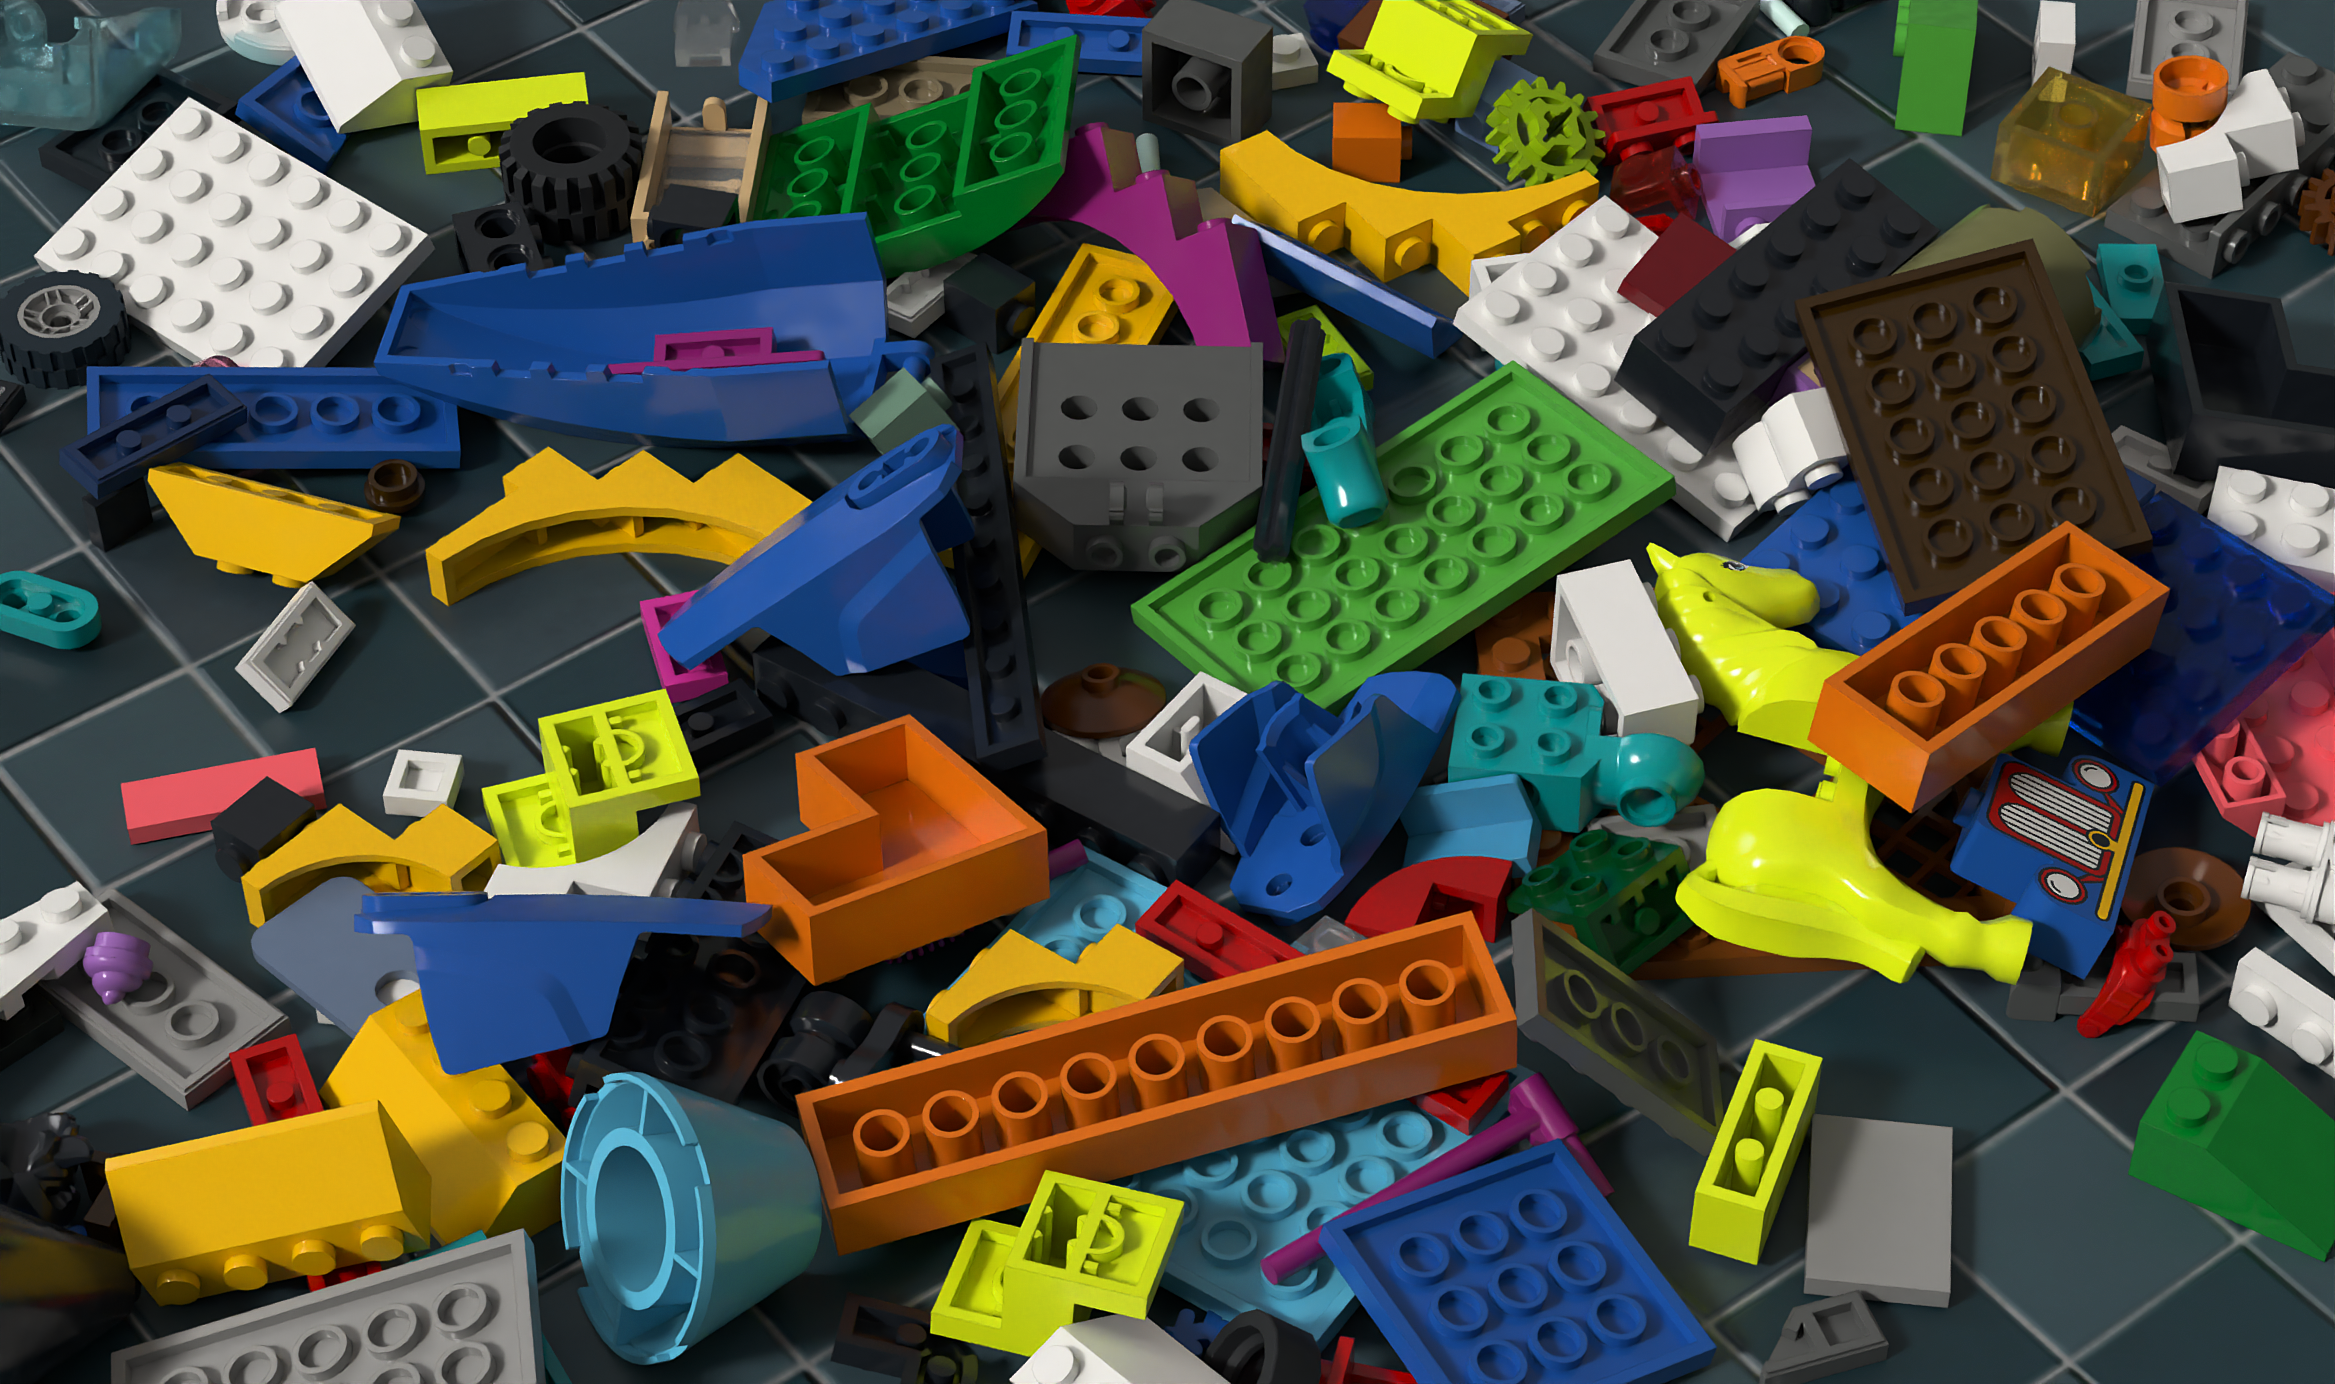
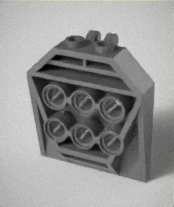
M1022 338L1013 475V502L1017 529L1073 570L1183 572L1256 525L1262 494L1263 343L1251 342V347L1034 342V338Z

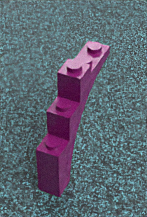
M1105 122L1090 123L1077 128L1074 131L1075 137L1070 138L1068 142L1065 172L1051 191L1026 216L1006 230L1005 233L1045 222H1082L1117 239L1147 263L1172 294L1193 334L1196 346L1251 347V342L1263 343V372L1284 365L1285 354L1257 229L1232 224L1231 218H1215L1204 222L1195 181L1171 176L1170 172L1164 169L1142 173L1133 133L1111 129L1108 123Z

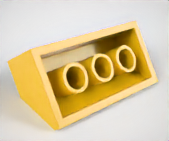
M420 988L369 1015L318 1092L319 1098L327 1110L379 1099L432 1176L430 1232L443 1247L481 1229L487 1239L522 1228L525 1229L530 1238L562 1219L560 1198L561 1171L566 1138L502 1065L497 1064L457 1075L445 1073L432 1039Z
M379 1099L106 1159L105 1174L130 1270L159 1306L189 1304L202 1297L234 1290H254L267 1283L304 1275H324L333 1269L374 1260L389 1261L398 1258L402 1254L430 1249L432 1176Z

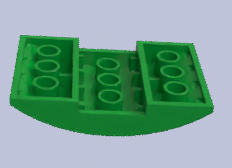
M1075 34L973 68L970 91L880 120L870 102L771 135L752 221L867 212L886 279L899 277L905 272L929 269L958 258L986 244L1026 216L1051 191L1065 172L1082 44L1079 36Z

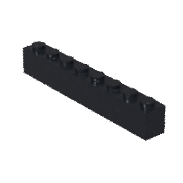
M770 635L752 652L756 696L769 707L779 711L782 710L814 726L821 733L836 738H842L910 714L1047 829L1048 843L1056 847L1079 839L1083 846L1167 888L1177 879L1193 889L1220 859L1221 815L1219 812L1045 727L1048 757L1029 762L1021 767L1011 768L986 776L977 759L969 691L913 663L902 660L867 673H849L843 676H836L802 652L773 635Z

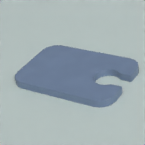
M342 876L322 883L260 926L252 936L251 945L253 956L261 966L354 1039L369 1015L388 1006L377 998L379 990L385 984L400 979L412 980L419 984L413 942L409 936L404 934L354 932V914H361L362 894L375 892L355 878Z

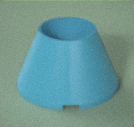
M641 1072L614 1073L603 1077L604 1086L598 1093H590L583 1096L568 1130L561 1171L560 1198L563 1236L566 1250L579 1249L589 1287H581L577 1290V1293L597 1333L613 1352L621 1358L639 1365L664 1363L676 1358L802 1274L808 1268L816 1253L821 1234V1190L817 1171L807 1146L798 1133L787 1124Z

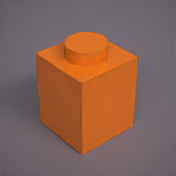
M1333 102L1332 170L1370 183H1400L1401 160H1412V126H1401V120L1387 112L1389 105L1386 103Z

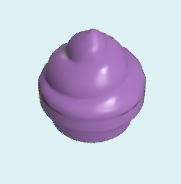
M100 932L96 936L94 946L86 948L83 959L84 970L92 979L94 990L102 997L106 1005L120 1002L125 997L126 992H133L139 989L143 981L150 978L153 962L148 958L151 945L146 941L122 933Z

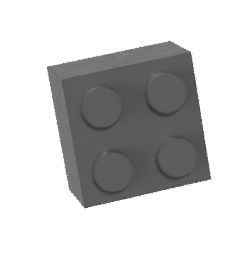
M1168 0L1142 29V120L1223 147H1228L1256 135L1272 116L1273 26L1194 0Z

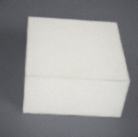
M2040 0L2032 50L2031 97L2066 100L2075 50V3Z

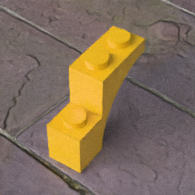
M339 803L318 820L306 825L297 836L269 857L257 862L249 872L241 877L250 923L259 928L310 891L332 878L342 876L355 878L375 893L483 892L498 864H502L498 839L443 803L420 821L409 825L403 834L395 840Z
M1118 923L1098 943L1093 942L1089 944L1080 954L1076 964L1010 929L991 948L981 950L972 961L969 970L949 990H942L933 998L925 1015L927 1035L966 1049L1023 1031L1043 1028L1184 989V959Z

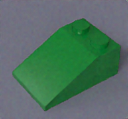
M2196 1030L2140 1120L2128 1175L2325 1263L2335 1245V1120L2261 1057Z

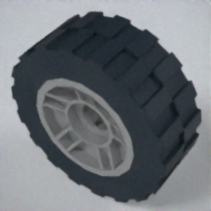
M79 270L46 272V275L33 276L24 280L23 284L12 287L7 291L8 295L4 299H0V354L2 362L5 363V368L9 374H14L17 376L18 381L24 384L30 383L35 385L36 388L47 389L49 387L57 388L58 390L69 389V387L80 385V387L87 385V366L119 367L125 361V354L130 352V339L132 337L123 295L120 290L115 289L113 282L100 278L98 274L91 272L88 274L81 273Z

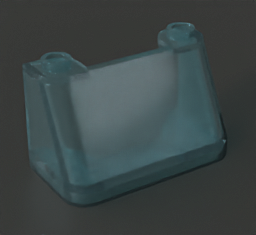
M0 0V124L82 131L104 126L177 54L182 37L181 8L151 7L142 9L139 12L118 15L74 17L75 29H79L76 36L68 42L49 43L45 14L34 0Z

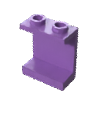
M1807 115L1696 125L1692 172L1714 235L1726 243H1730L1756 224L1773 222L1816 186L1808 167L1812 127Z

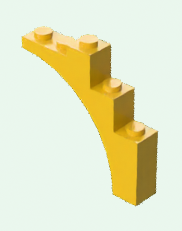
M1268 130L1220 150V194L1254 221L1269 225L1324 254L1345 247L1383 283L1431 263L1468 297L1471 260L1531 253L1555 234L1554 231L1562 229L1598 201L1599 181L1587 170L1548 183L1499 192L1453 194L1412 191L1385 186L1331 170L1294 151Z
M548 446L503 476L505 491L503 499L489 506L482 513L450 534L442 537L425 550L431 591L434 597L449 607L490 583L532 567L580 556L622 552L679 554L731 565L778 527L813 503V501L740 453H737L715 469L708 471L702 478L693 483L645 450H642L597 480Z

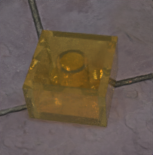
M2048 67L1999 124L1991 179L2011 186L2020 192L2030 193L2064 206L2070 211L2079 212L2094 218L2142 159L2152 104Z

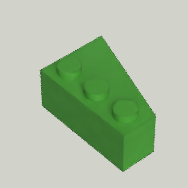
M1899 0L1893 57H1901L1903 61L1895 120L1896 130L1962 137L1977 29L1978 0Z

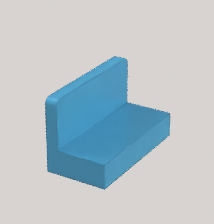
M1517 774L1417 787L1399 816L1409 836L1402 869L1427 860L1454 856H1483L1513 861L1512 878L1524 877L1528 872L1536 868L1543 827Z

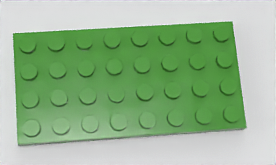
M1512 360L1375 448L1378 470L1389 500L1387 509L1377 520L1350 529H1342L1330 524L1318 486L1298 498L1288 557L1283 562L1271 561L1266 564L1258 560V553L1252 547L1256 529L1255 525L1130 605L1135 625L1195 675L1202 671L1247 694L1261 689L1275 680L1284 681L1303 694L1305 698L1338 717L1368 677L1389 672L1412 671L1677 494L1675 476Z

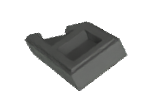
M1856 1290L1794 1307L1782 1328L1781 1337L1773 1353L1761 1369L1759 1384H1801L1886 1360L1889 1343L1861 1292Z

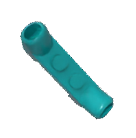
M1334 353L1322 357L1310 432L1301 435V441L1330 524L1342 529H1350L1377 520L1384 514L1389 500L1378 470L1372 427L1376 416L1375 407L1361 382L1352 357L1347 353Z

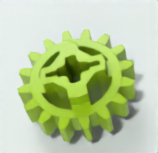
M1539 76L1531 85L1524 79L1519 80L1510 90L1507 89L1493 103L1495 109L1486 117L1485 122L1494 129L1485 137V141L1487 144L1499 147L1500 152L1492 159L1494 164L1507 163L1511 168L1508 172L1507 180L1512 182L1520 176L1526 180L1525 187L1548 183L1583 170H1587L1592 176L1598 172L1596 166L1605 158L1606 153L1597 145L1606 136L1604 131L1593 129L1591 123L1598 117L1597 112H1584L1580 108L1584 99L1581 93L1571 99L1565 95L1566 87L1564 82L1560 81L1551 90L1548 89L1545 78ZM1548 134V137L1546 138V140L1543 141V138L1545 137V135Z

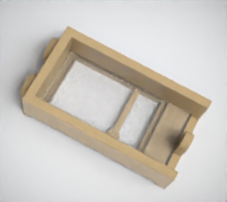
M669 91L657 92L630 218L633 243L643 241L647 250L655 249L654 240H649L647 236V220L652 206L660 205L670 183L738 194L740 223L752 221L769 139L773 135L769 101L758 96L752 129H728L726 104L717 97H710L704 102L702 110L704 128L672 127Z

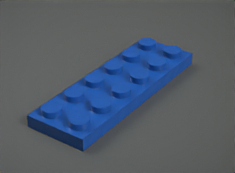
M87 366V435L207 374L212 375L247 407V423L168 464L182 462L204 469H372L376 464L384 460L402 459L412 463L416 469L460 468L461 448L457 405L439 400L379 375L376 368Z

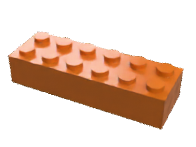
M2065 521L1825 679L1807 740L1912 814L2150 648L2170 588L2069 521Z

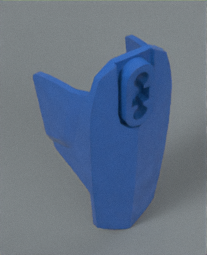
M941 424L927 429L877 458L822 495L765 537L691 596L657 634L664 649L679 665L691 671L745 632L755 627L766 631L802 652L834 675L843 676L849 673H867L966 638L970 633V620L961 598L937 554L965 543L975 535L974 524L953 486L962 472L964 436L951 424Z
M482 891L380 892L362 894L361 914H354V932L404 934L411 938L423 1004L442 1069L447 1074L457 1075L605 1036L610 1028L616 1000L620 999V985L641 933L656 932L743 938L758 931L769 922L772 917V905L627 895L514 894L494 895L488 899V892Z

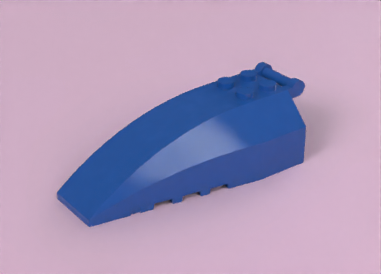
M858 212L750 221L684 233L683 244L647 250L644 242L641 241L624 244L623 255L589 261L585 252L566 255V265L530 271L526 263L504 266L495 271H477L401 285L374 360L378 374L397 383L465 409L532 428L570 436L632 445L674 448H742L776 445L793 446L805 443L834 441L851 442L868 439L849 415L885 384L888 372L899 371L904 367L921 384L924 378L931 373L929 360L935 358V352L929 344L923 341L889 342L886 274L868 213ZM773 327L777 339L776 353L821 350L825 353L826 360L714 369L692 368L686 372L671 371L669 367L646 366L642 375L612 374L608 364L653 361L655 335Z

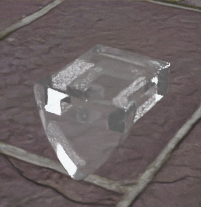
M730 0L679 1L673 22V31L676 33V67L731 66L733 34L739 31L740 21Z

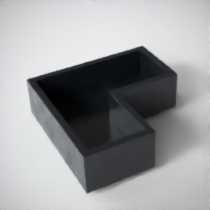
M2164 281L2145 341L2173 474L2185 476L2197 482H2205L2206 480L2216 481L2219 466L2239 470H2250L2259 474L2303 483H2314L2335 489V369L2297 364L2281 299Z

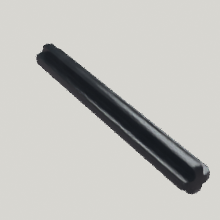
M1312 317L1307 321L1297 319L1290 327L1252 546L1253 550L1258 553V560L1266 564L1271 561L1283 562L1288 557L1306 456L1302 448L1301 435L1310 432L1326 336L1325 331L1321 329V322Z

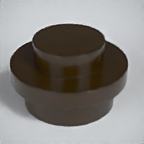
M384 460L376 464L368 474V479L364 485L365 500L371 508L378 512L389 514L405 513L423 501L426 495L424 478L416 470L415 466L406 460Z

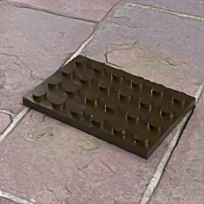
M2033 238L1794 300L1795 316L1821 388L1825 387L1847 460L1905 617L1932 610L2065 521H2069L2125 559L2152 552L2153 537Z

